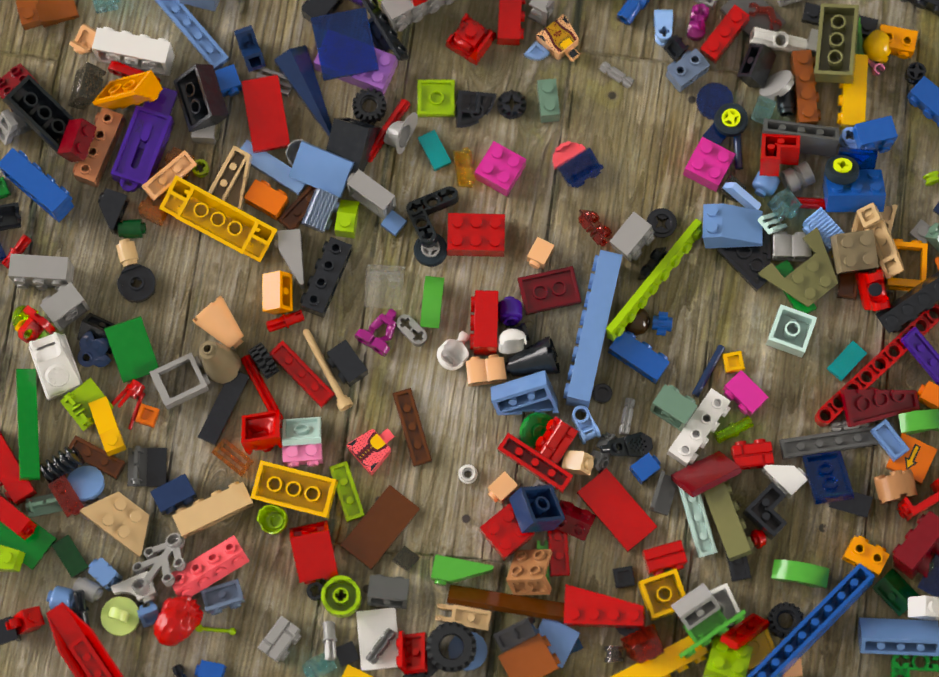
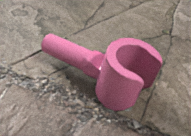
M868 58L872 74L879 76L880 73L876 70V67L884 71L885 66L881 63L875 64Z

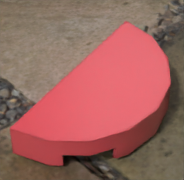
M571 141L560 144L553 154L552 164L554 169L556 170L586 153L587 149L582 144Z

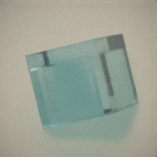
M759 95L750 119L763 124L764 118H771L777 102Z

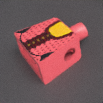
M388 428L380 435L374 429H371L346 446L372 476L391 453V448L387 443L395 436Z

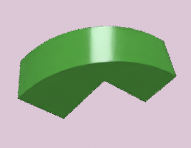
M425 277L420 327H440L445 278Z
M939 409L898 414L901 433L912 435L929 430L939 431Z
M774 559L771 579L780 582H797L812 588H827L830 569L804 562Z

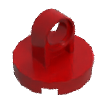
M27 305L22 312L28 319L18 330V337L22 341L29 343L30 341H35L43 331L49 335L56 331V328L43 316L41 317L36 313L37 311ZM31 329V336L24 338L25 331Z

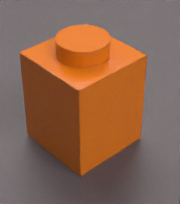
M928 381L925 385L921 384L917 392L919 403L931 409H939V386L931 381Z

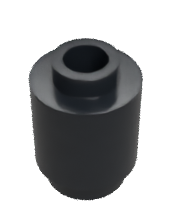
M789 90L781 97L779 95L776 96L777 111L780 112V116L794 115L796 110L795 92Z

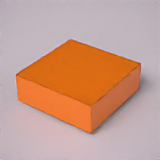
M141 403L135 422L154 428L160 409Z

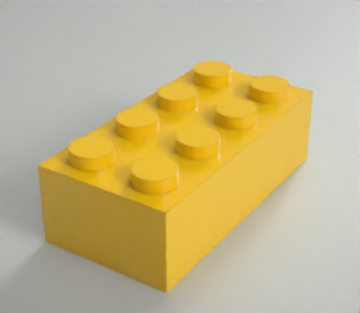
M260 460L251 499L329 518L338 480Z

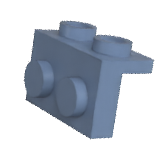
M239 579L200 591L207 614L211 613V615L220 614L223 612L222 609L228 607L230 609L239 608L242 606L241 603L245 602Z

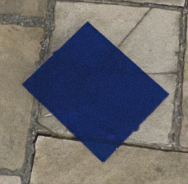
M366 7L311 18L324 81L379 70Z

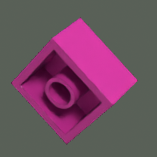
M702 137L687 163L683 175L717 192L736 154Z
M493 141L475 170V179L507 197L526 167V159Z

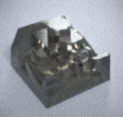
M86 62L76 72L68 106L84 110L86 105H90L105 88L102 87L104 80L102 77L106 74V71Z

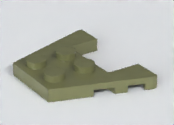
M817 227L802 238L814 255L784 278L773 263H770L758 273L761 278L766 279L806 307H809L838 284Z

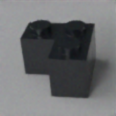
M773 482L743 512L770 540L787 524L774 511L787 495Z

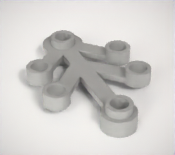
M172 533L167 536L165 543L154 547H147L144 550L143 554L147 560L136 562L132 569L138 575L145 572L146 568H152L145 578H138L133 582L132 589L137 595L145 596L148 594L149 584L161 568L164 585L172 586L175 583V578L170 570L169 557L173 553L175 559L173 566L177 571H182L186 568V562L181 554V548L185 544L184 537L178 533ZM164 551L162 555L157 556V553Z

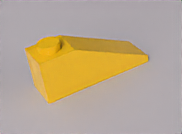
M107 396L88 403L107 455L112 456L127 450Z

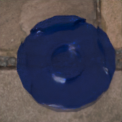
M709 83L698 92L696 106L702 116L714 120L715 113L719 107L727 103H733L734 98L727 86L721 83Z

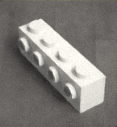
M711 388L668 450L667 455L685 467L688 463L693 464L698 457L696 452L699 447L703 449L709 441L707 438L710 432L714 433L719 427L720 423L717 421L721 416L725 418L731 408L728 405L731 401Z

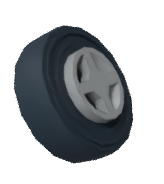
M425 233V237L430 240L431 238L428 233ZM436 234L438 240L436 245L431 248L422 246L419 238L416 240L414 255L422 265L434 267L446 259L447 243L439 234Z

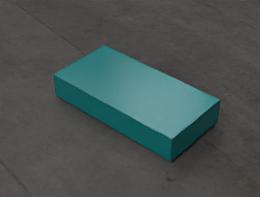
M435 130L418 137V141L434 171L451 164V160Z
M852 341L828 366L827 370L839 381H842L866 356L867 352Z

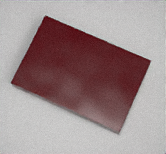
M573 266L517 278L526 315L582 303Z
M717 451L671 474V480L693 498L740 474L741 467L722 452Z

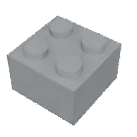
M71 282L60 286L57 290L58 292L52 296L45 297L42 300V304H40L42 310L59 332L90 310L84 298Z

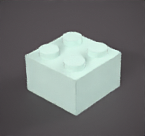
M781 304L765 345L802 358L817 317Z

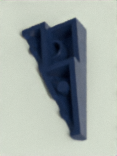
M306 45L291 48L275 58V64L329 137L332 125Z

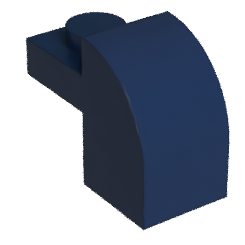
M252 26L234 31L248 72L266 67Z

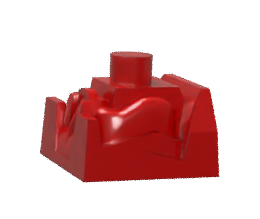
M465 13L459 27L446 40L445 46L474 65H477L497 36L496 32L486 29Z
M280 409L242 416L241 444L248 455L252 454L253 449L255 451L269 452L276 445L282 448L280 432L282 418Z

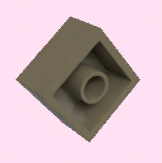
M873 230L841 233L830 237L835 275L870 271L879 268Z

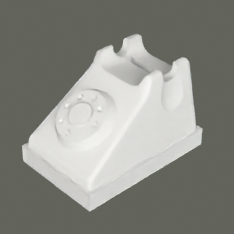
M54 332L49 336L29 342V350L48 401L66 395L69 392L71 393L83 384L65 333L61 335Z

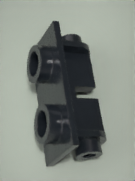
M666 247L656 248L650 254L651 259L640 270L639 280L647 279L668 253V251H665Z

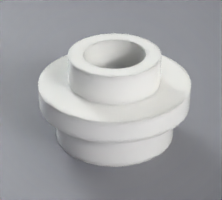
M467 464L459 469L458 476L461 482L471 484L476 481L478 472L474 466ZM465 472H471L472 476L466 478L464 476Z

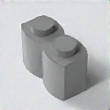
M779 231L773 234L771 238V260L807 261L812 256L811 249L802 239L806 236V233L796 232L795 235H790L787 232Z

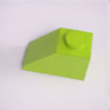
M340 200L335 223V235L337 237L355 239L359 201Z

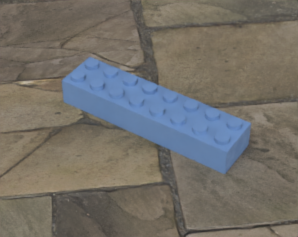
M600 250L599 256L595 255L592 271L595 274L591 273L588 289L591 292L587 291L584 307L587 310L583 309L580 319V325L583 328H578L575 343L579 345L578 347L574 346L571 362L575 363L574 365L570 364L567 380H570V383H566L563 398L566 399V405L574 407L582 405L589 408L622 254Z

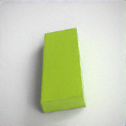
M345 461L330 466L329 470L332 479L338 480L336 491L346 522L364 517L365 514L348 462Z

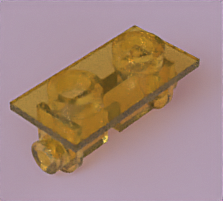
M469 147L462 148V151L453 150L457 185L459 187L473 188L472 185L475 184L476 178L474 168L470 166L473 163L472 151H470Z

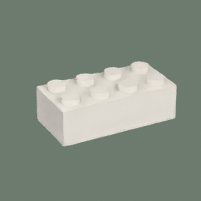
M97 27L92 45L94 55L99 62L110 64L113 60L139 70H152L153 73L170 76L175 54L171 43L164 38H158L157 40L144 34L137 36L132 35L128 31L117 32L109 27Z

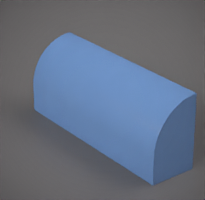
M859 618L858 643L860 653L939 656L938 621Z

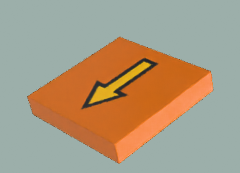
M901 433V439L910 450L894 462L890 458L885 468L891 471L911 469L915 482L921 485L938 449Z

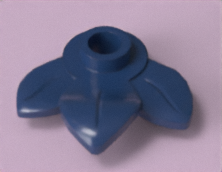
M91 331L86 332L79 342L81 350L77 355L78 362L82 366L90 367L95 365L97 367H104L112 361L106 354L110 345L107 338L95 339ZM85 354L90 356L89 361L84 360Z

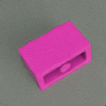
M742 370L723 388L725 391L724 395L730 401L734 400L738 404V409L744 415L748 414L751 416L769 398Z

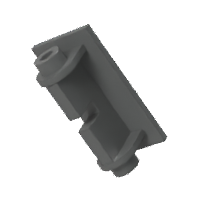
M608 432L602 434L596 447L600 448L601 445H607L609 440L617 439L616 435ZM593 449L590 454L595 457L593 468L601 473L608 466L611 455Z
M133 446V448H128L127 486H146L147 448Z

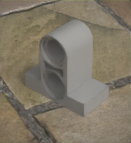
M6 109L1 112L0 139L5 146L10 144L14 137L32 130L14 111L10 112Z

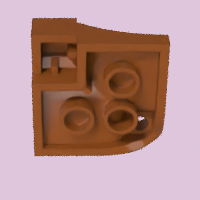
M15 0L24 30L42 25L45 28L79 18L74 0Z

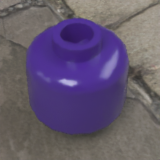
M508 296L498 303V319L504 325L515 326L522 320V303L518 299Z

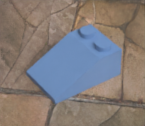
M723 203L703 204V241L705 249L763 246V227L758 222V219L763 215V211Z

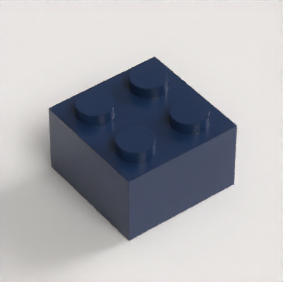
M552 485L520 487L509 498L522 533L555 530L565 520Z

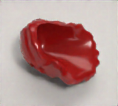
M183 595L181 597H170L164 601L161 612L158 614L154 624V635L160 644L175 646L188 638L194 629L200 625L204 612L200 610L201 606L197 604L196 599Z

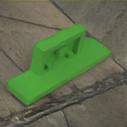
M719 609L689 631L684 625V629L694 641V644L678 655L680 658L684 656L686 659L696 653L694 649L699 645L705 647L712 642V636L715 634L720 636L728 631L727 626L734 622L736 625L745 619L744 614L747 612L745 609H742L727 620Z

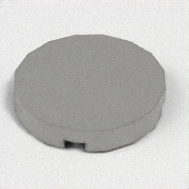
M789 70L776 72L767 79L764 88H760V95L767 101L775 100L774 97L778 95L779 97L785 95L794 85V75Z

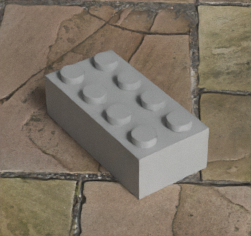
M382 0L381 9L382 13L387 16L391 28L400 32L407 28L410 23L419 22L428 13L433 14L441 6L449 5L455 0H427L415 7L410 0Z

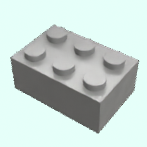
M633 212L609 242L616 252L622 254L631 263L632 260L636 261L643 253L641 249L645 245L649 246L654 240V231L652 225Z
M11 254L8 276L15 286L20 289L36 287L38 290H47L48 288L58 290L63 284L70 282L73 284L74 266L68 257Z

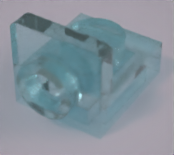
M325 652L309 659L303 665V672L306 677H322L337 669L334 661H327L325 659Z

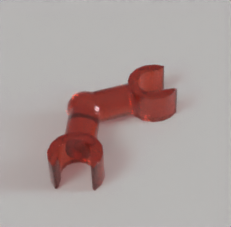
M754 2L749 4V7L756 9L755 12L751 11L748 13L750 16L767 14L770 20V30L773 31L772 24L777 23L781 29L782 22L776 18L772 6H758Z

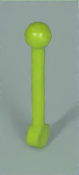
M202 625L195 628L199 633L211 631L229 633L230 635L236 634L235 628L203 627Z

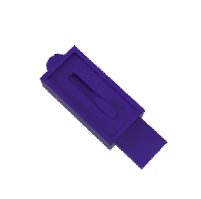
M162 87L163 89L158 94L159 97L152 102L145 101L143 107L136 105L110 173L114 181L120 182L124 191L132 193L138 188L144 190L141 186L156 174L175 124L170 115L178 96L177 91Z

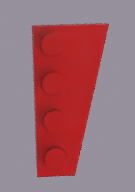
M565 584L564 624L566 626L645 629L646 609L643 605Z

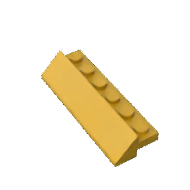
M177 175L174 177L159 209L174 216L183 223L258 262L262 261L278 230Z

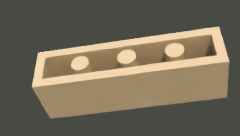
M239 481L230 484L229 488L224 491L217 490L211 494V497L205 500L201 498L194 501L193 506L177 509L175 511L176 514L172 515L181 536L186 539L255 506L244 482L239 483Z

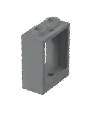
M358 169L356 173L353 172L348 177L349 195L384 220L391 210L396 208L395 195Z
M189 353L149 372L167 410L209 391L207 385L210 384L206 373L202 374L199 369L202 367L198 356L193 357L192 353ZM191 362L201 384L170 398L160 375Z

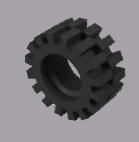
M367 88V91L362 89L360 94L357 92L356 98H353L352 103L353 112L357 120L360 119V121H365L368 124L369 122L376 124L377 120L380 122L381 117L384 118L387 110L384 95L382 96L380 91L376 92L374 88L373 90ZM365 101H374L377 104L376 109L373 112L364 111L362 105Z
M261 342L248 350L266 380L279 372L277 365Z
M788 602L779 603L774 606L767 617L768 621H770V632H773V635L780 637V639L786 638L804 620L803 612H800V608ZM783 613H787L793 618V624L789 628H783L778 623V618Z

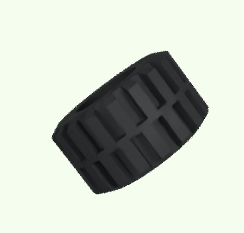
M445 622L438 625L432 630L426 645L431 662L438 669L451 673L462 671L468 667L474 660L477 650L476 640L472 632L465 625L457 622ZM449 635L457 636L463 642V652L455 659L444 657L440 651L441 641Z

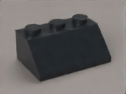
M195 64L173 81L189 132L219 124L229 116L213 65Z

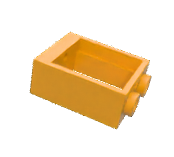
M893 239L899 250L921 251L919 280L893 277L886 279L885 276L886 290L910 291L926 280L928 244L922 243L920 240L903 242L902 239Z

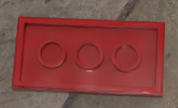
M278 75L241 81L253 153L287 148L288 144H290Z
M607 468L577 492L578 496L627 552L657 528V525Z

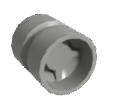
M806 161L798 163V165L794 166V169L787 168L780 172L782 183L789 194L800 190L801 186L807 187L815 183L813 171Z

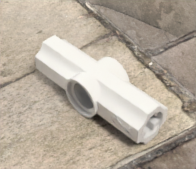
M753 27L749 38L751 44H765L774 51L781 50L790 53L792 51L806 50L808 44L805 38ZM776 37L781 39V45L776 43Z

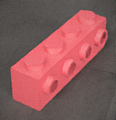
M233 535L187 563L184 570L172 572L175 578L172 588L179 597L183 595L192 597L250 561Z

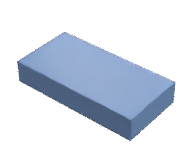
M725 182L722 188L745 208L759 210L761 203L736 182Z

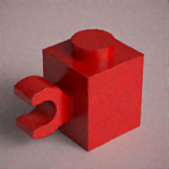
M40 606L19 611L12 619H9V622H5L7 630L16 628L18 635L37 631L45 625Z

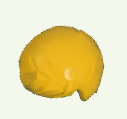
M878 29L871 32L863 42L864 53L868 55L870 60L881 64L887 63L888 56L891 53L888 35Z

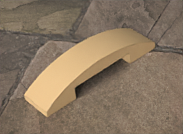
M872 202L857 210L856 212L863 227L874 232L876 252L886 279L905 271L895 242L875 203Z

